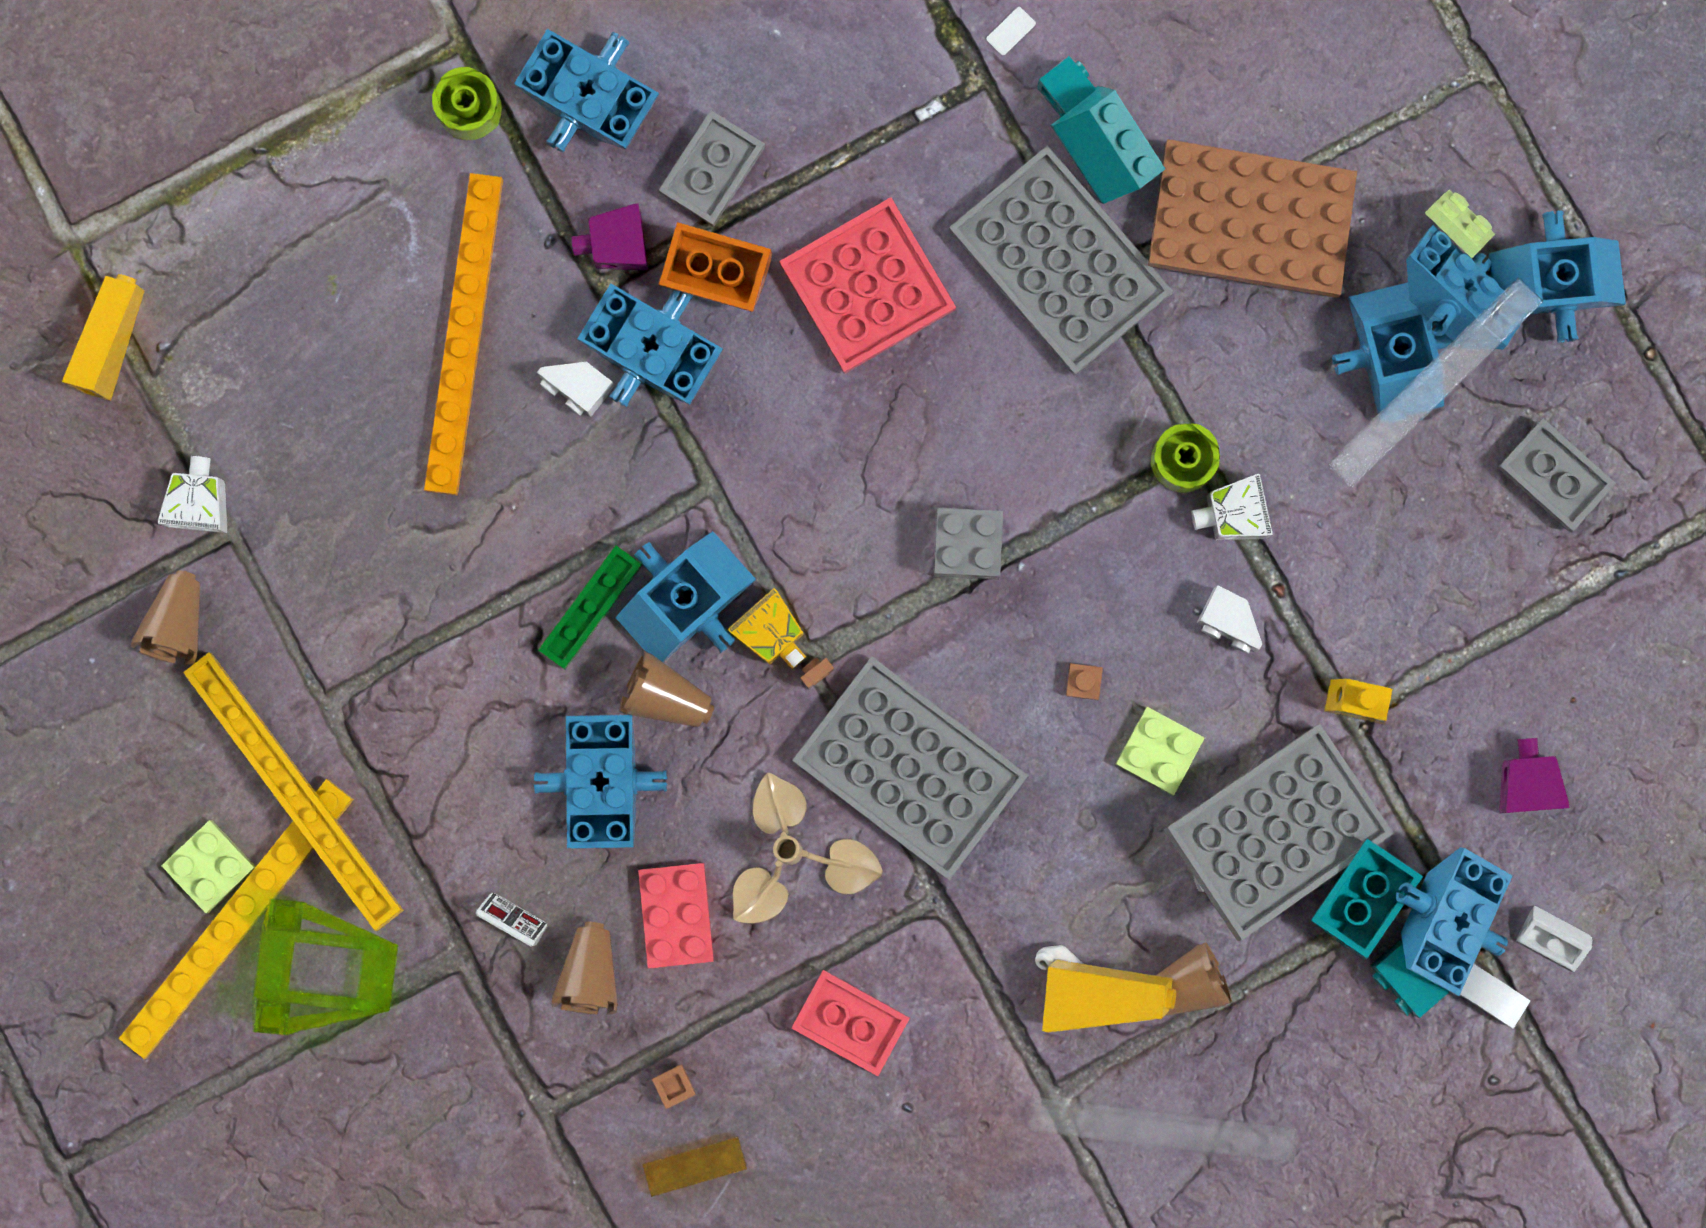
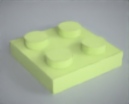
M1448 190L1425 214L1462 250L1473 258L1495 233L1491 230L1492 226L1487 219L1481 215L1476 216L1468 208L1469 204L1463 196L1456 192L1453 194Z
M1146 707L1115 765L1174 796L1205 738Z
M209 820L161 865L205 913L213 910L256 867L213 820Z

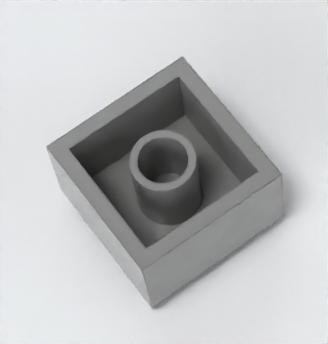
M937 508L934 577L999 580L1003 511Z

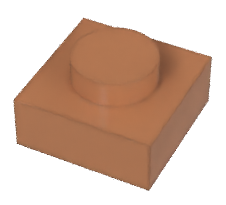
M815 658L802 669L805 674L800 679L809 690L833 672L834 667L827 658L821 662L818 658Z
M1070 663L1066 696L1099 700L1103 667Z
M683 1064L652 1078L666 1109L697 1094Z

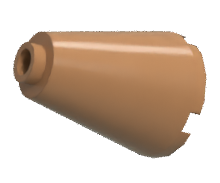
M178 570L176 574L168 575L132 638L131 647L133 649L139 645L141 646L139 653L169 663H175L176 658H184V665L195 663L198 651L201 584L195 580L196 576L194 574Z
M646 651L644 652V657L641 656L626 685L629 698L622 696L619 712L626 715L699 727L702 722L707 724L714 711V706L710 704V696Z
M585 922L584 927L577 928L552 996V1007L562 1003L561 1010L598 1014V1008H607L606 1015L617 1013L618 1002L610 931L604 929V924Z
M1208 943L1198 944L1156 975L1173 978L1172 989H1176L1175 1006L1165 1016L1226 1006V1004L1232 1002L1225 976L1221 975L1218 969L1219 963Z

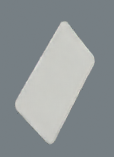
M1017 7L986 39L1001 55H1005L1036 25V22L1021 7Z

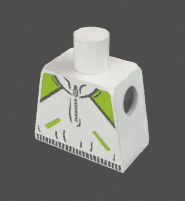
M191 456L189 474L173 473L171 475L158 518V524L168 528L227 533L224 480L218 477L209 476L210 458Z
M1260 474L1250 476L1210 492L1207 495L1208 507L1191 511L1195 530L1213 526L1216 540L1265 539L1273 535Z

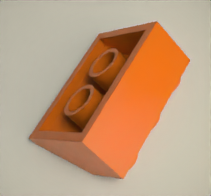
M677 222L659 286L753 312L764 287L773 256L772 251L766 247Z

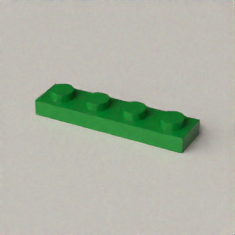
M615 545L538 651L566 670L643 565Z

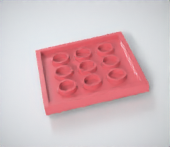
M891 197L779 261L780 266L844 374L956 310L954 302Z

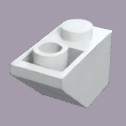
M588 362L541 367L537 371L540 378L543 379L540 385L554 396L560 392L568 399L565 404L580 416L585 412L591 417L615 387L610 379Z
M1217 585L1213 589L1197 621L1198 624L1203 626L1201 631L1216 639H1219L1222 635L1232 640L1231 646L1246 654H1249L1250 650L1254 652L1260 650L1262 641L1248 601Z

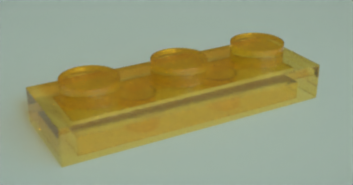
M739 1136L642 1164L651 1197L747 1169Z

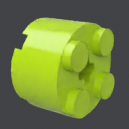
M458 67L446 72L440 78L432 94L434 112L444 129L454 138L463 140L480 139L488 135L499 125L502 111L500 97L490 78L476 69ZM470 99V107L464 108V101Z
M1178 424L1170 427L1161 435L1152 450L1150 464L1155 477L1166 488L1180 493H1188L1201 488L1214 476L1219 467L1220 452L1218 442L1208 429L1199 424ZM1189 452L1192 455L1189 459L1191 463H1181L1180 454L1183 455Z

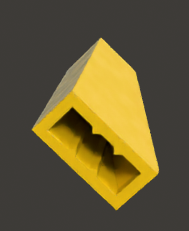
M117 274L116 278L105 276L64 374L63 383L81 393L111 401L145 291L136 284V279L122 274Z
M1055 960L1048 966L1042 1031L1056 1032L1162 1019L1175 1006L1176 989H1172L1173 978Z

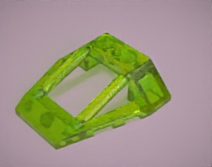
M270 898L259 941L252 995V1032L290 1035L307 1029L320 1028L337 1022L390 1011L398 945L305 902ZM302 919L348 935L301 930ZM295 942L362 950L356 998L289 990ZM291 1004L341 1009L289 1017Z

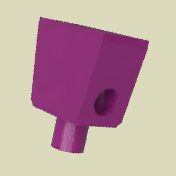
M639 203L588 218L590 234L571 237L574 256L593 254V261L597 269L649 270Z
M1538 738L1517 739L1519 759L1503 760L1499 812L1513 813L1570 808L1556 756L1539 757Z

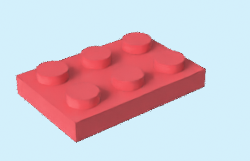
M704 863L638 870L648 969L714 962Z
M823 969L791 1028L872 1074L879 1076L910 1017Z

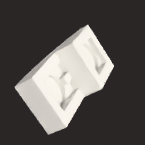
M1473 964L1460 994L1475 1006L1485 1010L1513 1029L1530 1003L1529 999Z

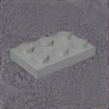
M710 110L658 191L664 197L714 227L763 152L765 143Z
M1544 418L1538 421L1497 467L1570 533L1579 526L1616 485L1608 475Z

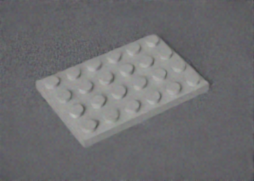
M1048 145L949 227L952 235L1074 376L1174 292L1153 267L1148 266L1146 258Z
M872 656L792 760L948 880L951 879L1029 776Z
M1321 724L1316 725L1163 829L1237 941L1248 937L1346 868L1367 838L1378 845L1394 834Z

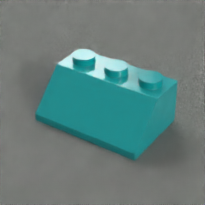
M1101 86L1050 125L1102 204L1142 188L1165 170L1162 162L1114 89Z
M1367 838L1311 921L1363 960L1367 959L1404 905L1396 900V893L1404 896L1408 894L1398 890V888L1407 882L1416 888L1423 876Z

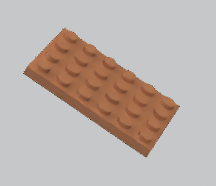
M1167 139L1162 162L1165 170L1160 175L1148 266L1334 298L1340 297L1357 171Z

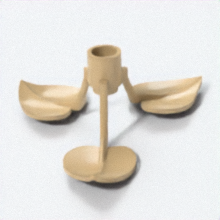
M767 773L761 780L755 793L753 817L757 826L764 833L773 834L782 829L781 837L775 841L773 846L774 855L778 860L775 862L776 868L772 877L763 868L747 869L738 877L733 889V919L741 923H760L774 918L785 908L789 895L788 890L784 885L776 882L780 877L783 864H796L802 857L827 864L825 878L829 886L838 893L848 895L864 890L879 879L883 873L881 864L869 848L851 839H842L834 842L830 847V859L803 850L799 841L788 836L787 826H796L803 820L807 810L806 799L795 785L780 779L772 773Z

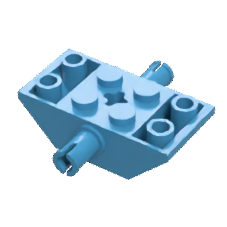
M549 29L545 31L514 85L543 108L561 118L546 141L552 148L555 149L557 147V151L564 153L574 133L579 129L602 142L627 149L659 93L615 67L624 50L630 44L623 36L618 38L619 34L612 32L599 56H594ZM593 89V95L587 94L583 97V91Z
M1554 211L1542 214L1546 242L1528 243L1489 253L1491 261L1490 272L1491 277L1498 283L1499 287L1512 299L1517 300L1528 313L1527 315L1540 313L1555 314L1557 342L1564 343L1565 340L1572 342L1578 340L1575 311L1626 305L1619 242L1598 237L1566 239L1563 219L1564 212L1556 211V214H1554ZM1559 271V275L1565 276L1566 280L1561 281L1557 277L1556 272Z
M1432 225L1406 259L1410 301L1429 318L1426 325L1428 331L1436 325L1432 332L1433 335L1442 336L1446 334L1452 341L1461 346L1503 350L1528 313L1517 300L1512 299L1500 288L1492 277L1485 274L1491 267L1489 258L1484 264L1482 263L1486 257L1485 254L1477 253L1471 258L1454 245L1445 233Z
M1408 282L1348 297L1360 349L1332 355L1333 365L1338 364L1334 368L1336 374L1340 375L1341 373L1361 368L1367 370L1380 422L1444 407L1443 369L1438 350L1456 346L1457 344L1446 334L1436 336L1432 334V329L1428 331L1426 325L1429 318L1410 301ZM1395 343L1398 348H1404L1405 351L1401 355L1394 351L1393 346H1395Z
M610 283L577 339L624 372L609 396L617 403L619 401L620 405L627 407L640 383H646L661 393L688 405L692 403L723 351V348L680 324L679 318L689 301L693 298V295L673 290L663 309L656 310ZM656 341L658 350L651 349L646 353L645 344Z
M713 531L686 549L672 563H667L650 542L645 544L643 548L651 558L648 559L640 549L635 553L634 557L643 564L653 578L629 601L615 618L646 652L651 653L662 662L666 661L697 632H703L720 653L724 652L727 646L719 637L722 636L730 646L736 641V638L717 619L718 614L756 581L755 577ZM682 590L685 593L693 592L691 595L692 602L688 605L686 603L681 605L677 603L680 600L678 593Z
M632 715L566 716V769L564 773L535 772L534 781H548V784H534L535 794L564 792V795L567 796V848L634 847L636 795L638 791L667 792L666 782H654V780L667 779V770H637ZM599 773H603V777L609 779V785H604L603 791H599L598 786L593 784L594 779L598 778Z
M1460 847L1427 873L1420 890L1408 882L1403 883L1398 890L1408 895L1404 896L1396 893V900L1412 908L1401 931L1407 969L1454 995L1460 996L1481 947L1491 952L1494 956H1500L1505 952L1504 948L1496 944L1500 943L1507 947V938L1502 935L1500 936L1489 928L1513 875L1466 848Z

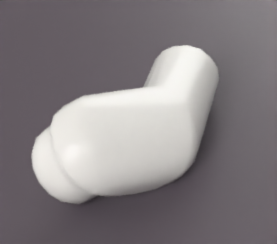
M1063 945L1043 947L1037 952L1035 958L1036 965L1043 970H1047L1048 966L1055 960L1083 964Z

